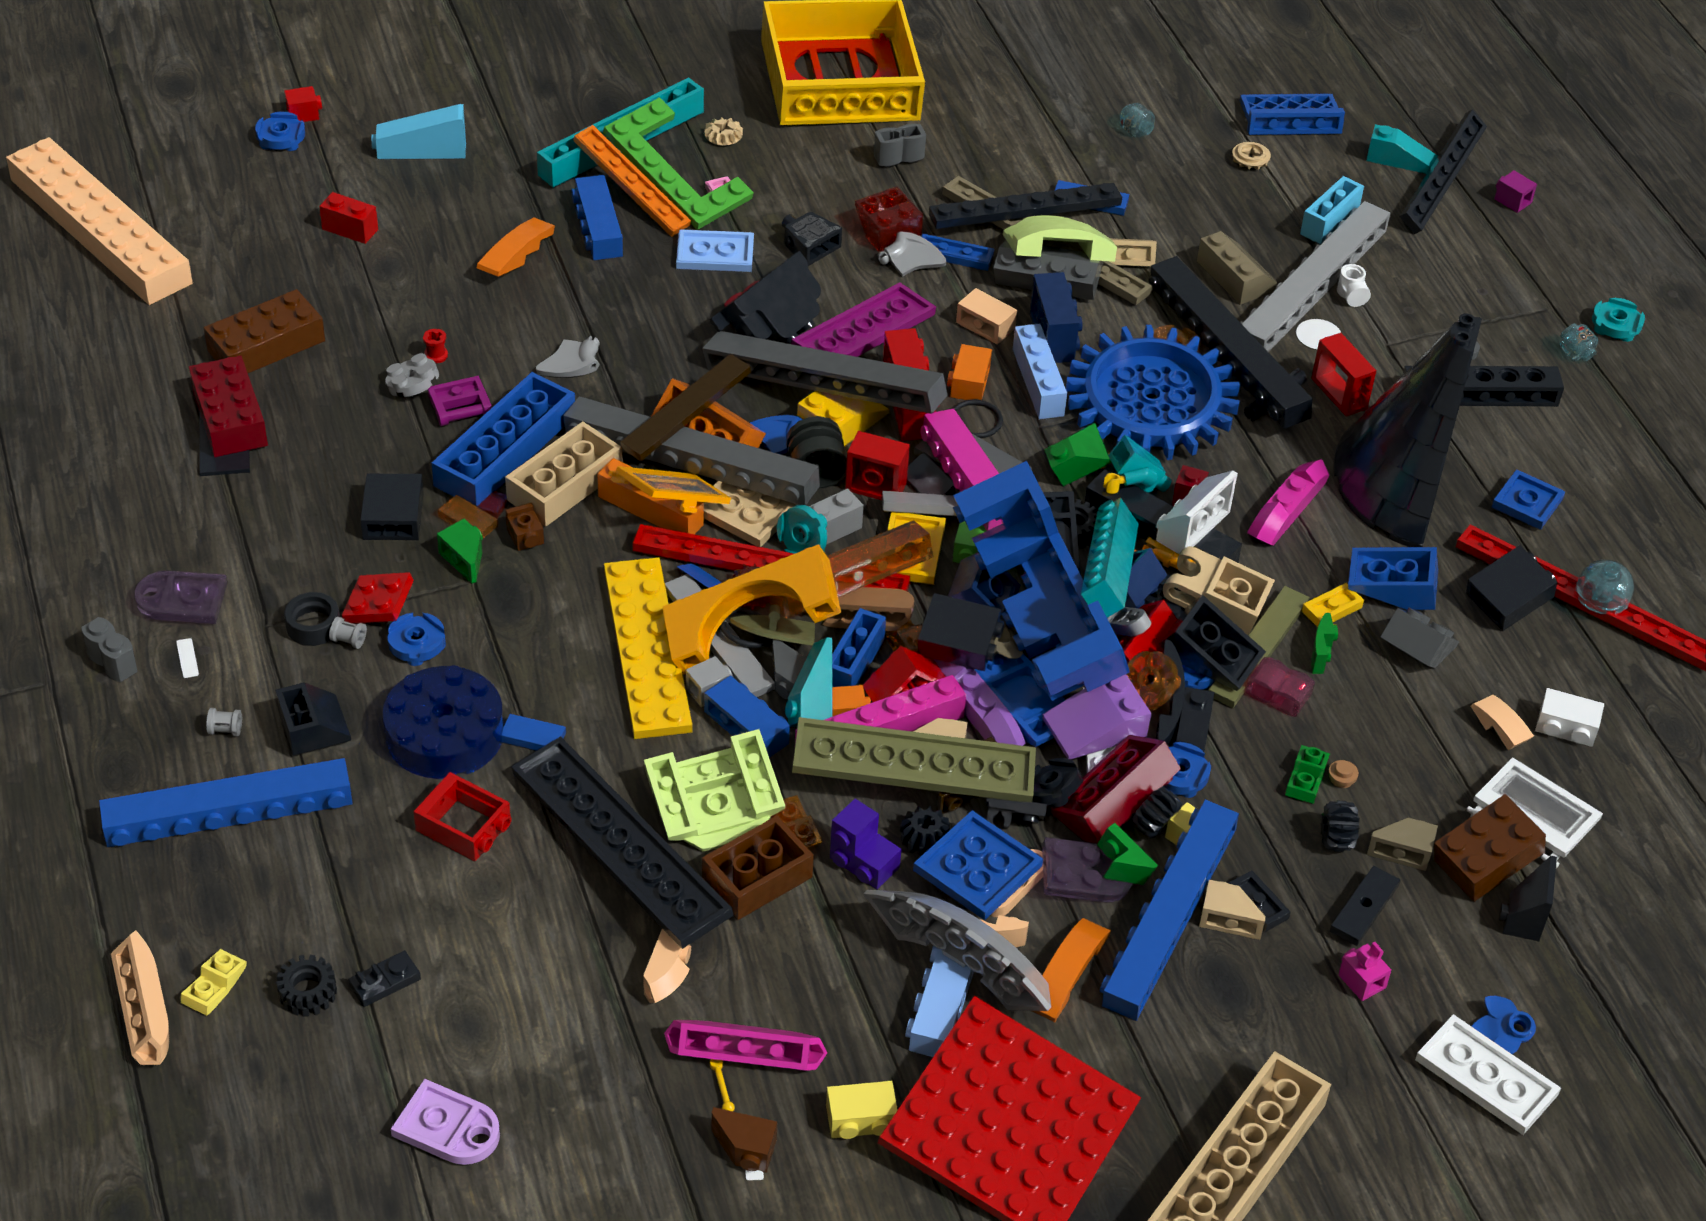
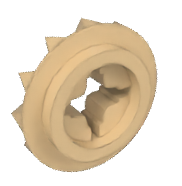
M721 117L720 120L712 119L711 123H707L704 134L706 139L713 144L731 145L742 138L743 128L740 127L739 122H733L732 118L726 120Z
M1255 142L1240 143L1233 148L1232 152L1233 162L1239 163L1240 167H1248L1249 170L1250 168L1259 170L1260 167H1266L1271 157L1270 151L1265 146Z

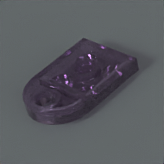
M159 571L143 578L136 586L135 600L137 608L144 616L155 620L216 624L228 583L227 575L181 571ZM148 592H156L154 596H144Z
M1045 837L1042 843L1044 895L1099 902H1115L1128 894L1133 883L1104 878L1113 861L1103 853L1097 844Z

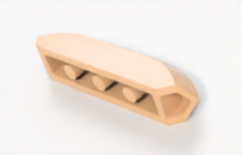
M663 929L644 973V995L649 1003H656L675 991L690 970L685 964L689 961L691 946L688 945L682 949Z
M135 930L111 953L131 1054L140 1065H160L165 1059L169 1048L168 1017L154 957L144 939Z

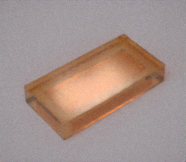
M455 495L438 509V516L452 525L465 519L481 531L483 538L498 527V519L458 495Z

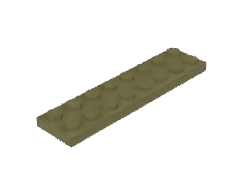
M799 717L792 773L1018 802H1032L1036 747Z

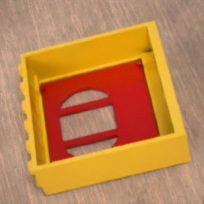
M902 0L764 1L761 42L780 125L921 120L925 80ZM817 52H848L854 78L823 79ZM856 52L868 56L875 62L877 71L871 78L862 77ZM806 53L810 55L815 76L813 80L806 79L795 68L796 60Z

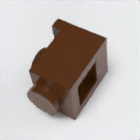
M532 502L505 510L507 531L518 551L544 544L543 527L534 511Z

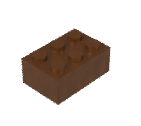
M1504 794L1434 842V861L1475 902L1544 854L1546 834Z
M775 816L702 857V878L732 907L734 917L740 920L813 877L814 855L778 816Z

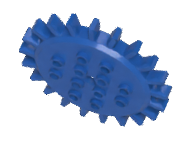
M1146 325L1143 338L1133 339L1131 332L1125 326L1121 329V342L1116 344L1105 333L1100 334L1098 346L1103 350L1102 352H1098L1086 344L1082 347L1081 358L1090 364L1073 359L1070 374L1082 378L1067 377L1066 382L1067 392L1083 393L1069 395V410L1088 409L1079 413L1077 425L1080 428L1097 422L1099 424L1097 428L1102 439L1111 433L1118 437L1117 445L1121 438L1126 435L1149 453L1151 446L1163 447V453L1167 460L1173 459L1174 445L1182 443L1192 456L1196 455L1198 442L1195 438L1198 436L1202 437L1212 446L1217 444L1218 432L1211 425L1227 432L1230 431L1233 418L1220 412L1237 415L1240 400L1225 397H1238L1240 384L1239 382H1220L1231 378L1233 366L1228 364L1214 368L1212 365L1218 361L1219 350L1215 348L1203 356L1197 351L1200 337L1194 336L1185 346L1176 342V328L1170 329L1167 339L1153 337L1152 325ZM1147 394H1154V395H1156L1158 398H1156V399H1150V398H1148L1146 395H1147Z

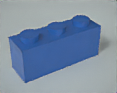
M862 608L858 610L832 654V687L859 685L885 640V616Z
M731 675L704 692V712L732 736L759 729L769 758L789 745L790 725L787 720L782 716H778L768 707L764 700L758 699L749 691L745 684L739 683Z

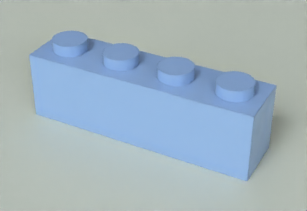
M1041 325L1016 326L1013 352L1038 418L1046 419L1064 416L1067 391Z
M934 945L930 957V962H933L932 969L926 968L923 976L922 986L925 987L924 993H918L915 1000L914 1011L917 1012L915 1019H909L905 1037L910 1038L909 1051L934 1057L960 1018L974 971L967 965L962 967L943 955V949H939Z

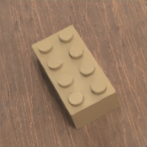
M582 421L505 476L507 501L516 507L532 502L540 523L546 527L598 489L597 473L613 458L622 462L621 446Z

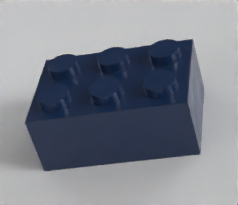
M1064 272L1034 274L1029 312L1032 324L1041 325L1055 363L1072 362L1073 359L1075 360L1076 351L1080 349L1078 332L1082 331V318L1077 316L1076 299L1071 297L1072 286L1070 282H1067Z

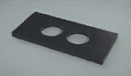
M199 411L200 476L250 473V450L214 457Z

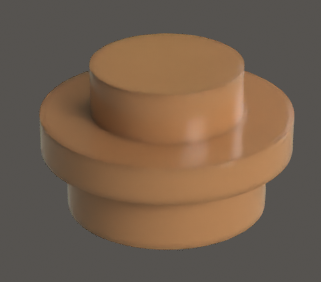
M1338 760L1330 765L1328 774L1335 786L1348 788L1356 782L1359 772L1353 763Z

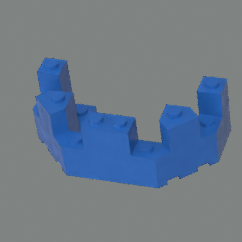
M1025 461L953 495L957 506L953 507L959 523L966 522L969 531L994 519L996 521L1001 520L1002 522L1001 525L972 538L978 554L974 555L980 570L986 569L990 578L1021 564L1025 574L1021 575L1026 590L1003 600L1002 603L1006 611L1001 614L1008 629L1014 627L1017 633L1012 637L1019 651L1025 649L1029 659L1056 646L1055 649L1032 659L1035 670L1031 671L1037 686L1045 689L1051 701L1082 686L1089 692L1130 673L1123 648L1099 601L1097 600L1088 605L1081 595L1083 579L1058 532L1050 505L1028 462Z

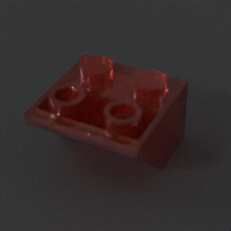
M898 186L855 201V207L865 236L879 252L884 251V248L895 242L898 232H909L920 237L922 236L923 213Z

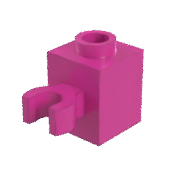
M1373 942L1371 947L1366 944L1358 949H1350L1341 959L1342 963L1338 976L1361 1001L1386 989L1391 974L1390 967L1381 959L1384 951L1376 942Z

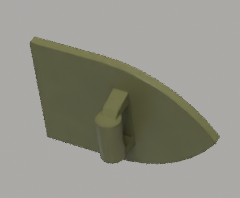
M776 604L770 606L769 615H742L730 618V623L756 635L811 646L814 644L815 623L780 617V606Z

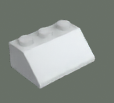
M1229 471L1206 477L1199 485H1194L1183 500L1179 499L1167 515L1163 514L1159 518L1156 525L1158 529L1156 541L1178 554L1188 546L1194 547L1230 513L1238 473Z

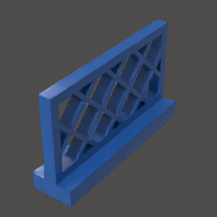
M1333 94L1240 95V103L1248 121L1247 131L1249 135L1342 134L1345 111L1343 108H1338Z

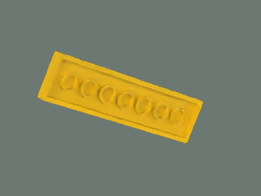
M660 557L604 563V573L634 739L692 733V720L682 669L678 668L671 659L662 608L669 603Z

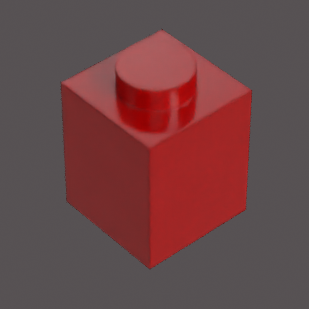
M313 86L284 90L287 112L297 115L299 121L319 120L318 110H322L320 95H315Z

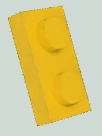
M1345 583L1304 603L1302 612L1318 627L1325 613H1331L1332 622H1335L1361 609L1364 599L1356 592L1349 590L1348 584Z

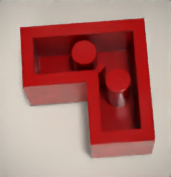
M900 646L878 670L871 674L870 678L863 684V688L868 696H870L871 701L876 702L944 678L945 675L934 660Z

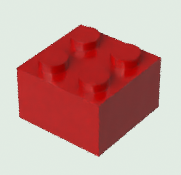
M858 431L847 452L845 489H849L852 493L882 500V491L903 492L907 484L910 444Z

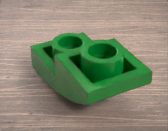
M1325 613L1318 625L1311 656L1312 674H1324L1326 662L1331 661L1333 641L1338 639V627L1336 624H1333L1331 613Z
M1301 745L1285 795L1314 804L1330 753L1315 747Z

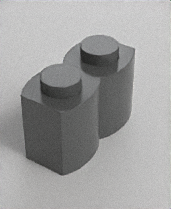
M906 124L899 128L891 127L877 130L874 140V157L879 166L890 167L900 162L913 163L925 157L926 133L921 124Z
M97 617L81 627L89 658L94 663L103 666L105 673L111 679L122 682L138 672L131 642L124 635L116 633L114 626L108 620Z

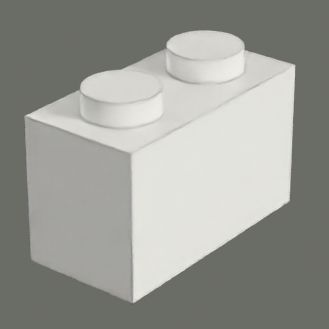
M1547 688L1535 731L1593 747L1599 730L1604 703Z

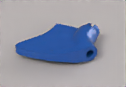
M779 415L750 422V424L766 433L761 444L768 451L782 455L788 452L786 445L787 433L793 425L803 419L798 416Z

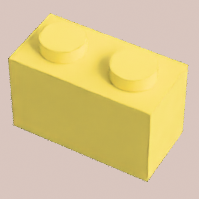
M892 1081L827 1087L826 1108L831 1138L851 1139L856 1136L872 1134L881 1136L897 1112Z

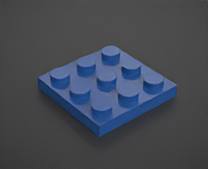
M972 810L914 862L913 871L977 916L986 920L1042 867L1043 858Z

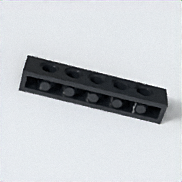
M1404 366L1403 374L1412 366ZM1470 366L1460 406L1559 407L1564 385L1558 366Z

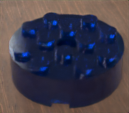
M456 665L437 666L409 674L393 687L383 706L384 732L390 755L401 767L422 777L444 779L449 772L457 774L466 771V774H470L491 761L502 745L501 735L504 722L499 692L487 678L469 669Z

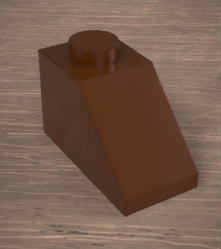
M713 1107L711 1131L733 1164L747 1171L758 1170L767 1173L777 1141V1121Z

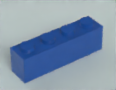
M605 176L575 178V189H571L573 204L577 203V219H582L580 220L582 235H586L584 236L586 251L591 250L593 260L623 257V237Z

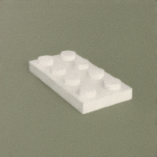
M1454 1014L1421 1048L1415 1059L1522 1135L1526 1133L1554 1101L1561 1090L1558 1085Z

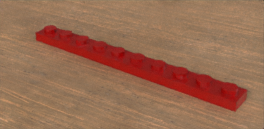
M640 524L633 541V551L745 573L794 554ZM830 560L835 586L892 588L908 592L910 585L909 575Z
M1471 524L1458 538L1456 548L1488 564H1492L1516 548ZM1536 557L1538 563L1545 570L1550 571L1556 578L1555 597L1706 671V640Z

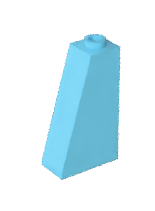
M463 104L377 124L376 134H372L371 137L372 149L377 150V159L466 158Z

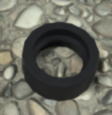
M308 592L296 596L286 605L284 611L288 636L294 642L307 646L321 645L330 641L329 632L332 622L336 617H340L337 602L331 596L321 592ZM311 612H321L329 616L326 621L313 626L302 625L296 622L299 617Z

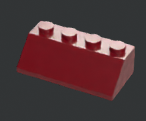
M1128 735L1083 777V783L1076 792L1068 797L1069 800L1064 806L1057 808L1052 806L1049 810L1083 841L1098 844L1109 826L1116 823L1120 827L1128 822L1148 796L1158 788L1170 783L1173 776L1181 768L1165 741Z

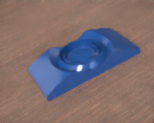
M998 653L995 655L993 662L988 661L985 671L975 669L1009 710L1027 743L1036 747L1054 738L1043 720V714L1064 702L1065 699L1061 696L1051 701L1045 689L1037 686L1031 671L1035 670V666L1024 654L1018 659H1011Z

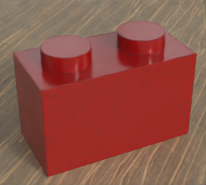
M334 192L319 206L322 230L366 244L378 231L376 206Z

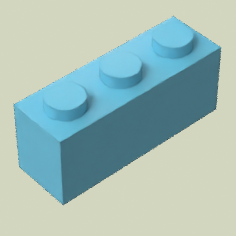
M1345 176L1340 178L1305 210L1300 234L1322 244L1330 232L1333 233L1342 220H1346L1354 208L1360 206L1364 186Z

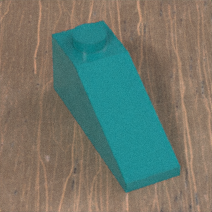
M1375 124L1366 161L1427 174L1438 155L1399 129Z
M827 637L813 644L796 679L785 706V714L790 727H798L799 717L818 720L832 717V638Z

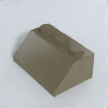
M1220 231L1200 239L1197 262L1240 305L1275 291L1279 283L1241 245L1225 233Z

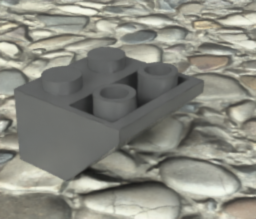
M1410 607L1407 611L1397 608L1381 635V638L1433 668H1436L1459 644V641L1452 637L1455 632L1435 622L1429 624L1430 617Z

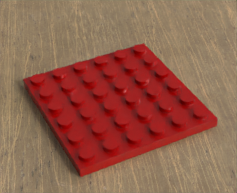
M974 996L881 1134L877 1143L1001 1221H1068L1141 1097Z

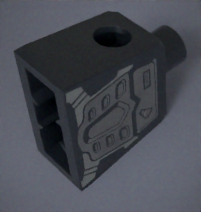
M808 212L799 218L791 214L784 217L782 221V226L785 228L784 244L793 254L800 251L807 260L808 266L841 248L842 227L813 212Z

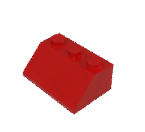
M1164 600L1145 604L1138 608L1143 609L1151 621L1150 627L1145 632L1137 636L1115 634L1126 657L1130 673L1126 675L1130 681L1140 682L1149 675L1150 668L1161 659L1163 648L1159 643L1177 621L1176 616Z

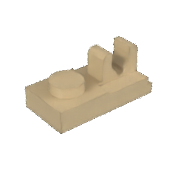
M1110 238L1117 246L1115 262H1109L1115 265L1151 266L1155 264L1157 241Z

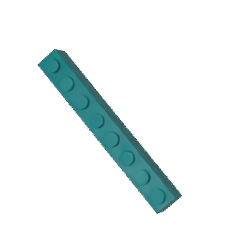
M688 77L593 125L603 134L604 127L660 97L675 112V116L672 121L642 136L647 141L703 113L704 88ZM579 132L537 152L538 176L550 186L555 187L597 166L573 141L574 135Z
M1121 498L1114 502L1112 500L1106 501L1098 508L1099 511L1097 512L1081 595L1088 605L1097 600L1099 601L1107 618L1125 608L1139 525Z

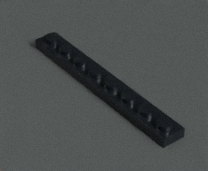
M1473 109L1465 113L1399 216L1414 234L1423 230L1487 128L1486 124Z
M1103 183L1100 185L1080 186L1053 191L973 201L967 200L949 204L943 203L929 206L928 214L935 228L939 229L1118 206L1122 203V195L1114 183Z

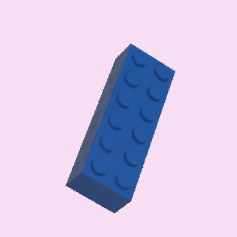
M531 372L431 463L433 486L478 508L506 482L505 476L532 458L565 427L563 415L575 402V393Z

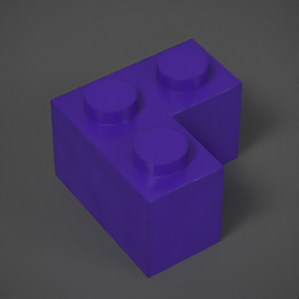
M855 798L832 819L830 859L837 866L844 867L856 875L861 882L868 883L875 889H878L900 868L901 848L878 834L879 814Z

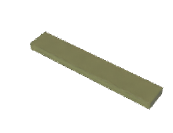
M1287 586L1283 587L1248 635L1266 653L1238 691L1215 681L1209 691L1215 692L1214 700L1231 708L1235 707L1301 615L1303 604L1309 601V596Z

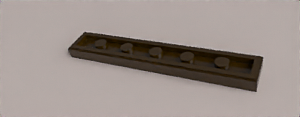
M732 354L728 355L621 441V449L642 461L750 374V365Z

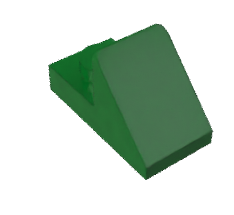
M1113 823L1106 829L1097 844L1103 853L1113 861L1104 875L1106 879L1144 885L1158 866L1116 823Z

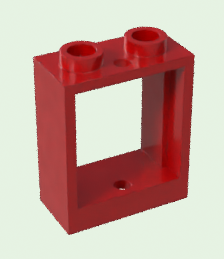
M1340 332L1319 340L1311 379L1347 417L1368 409L1377 370ZM1336 364L1348 376L1347 382L1335 371Z
M451 772L414 810L415 829L417 832L473 861H476L483 852L486 853L490 850L493 841L501 832L503 833L509 828L512 820L510 816V803ZM457 801L489 817V820L473 838L440 821Z

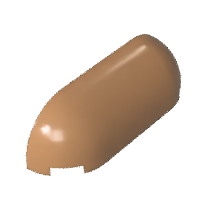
M835 586L841 613L822 621H824L823 625L827 627L848 629L858 610L862 608L885 616V631L898 630L910 620L913 614L914 597L909 592L901 589Z

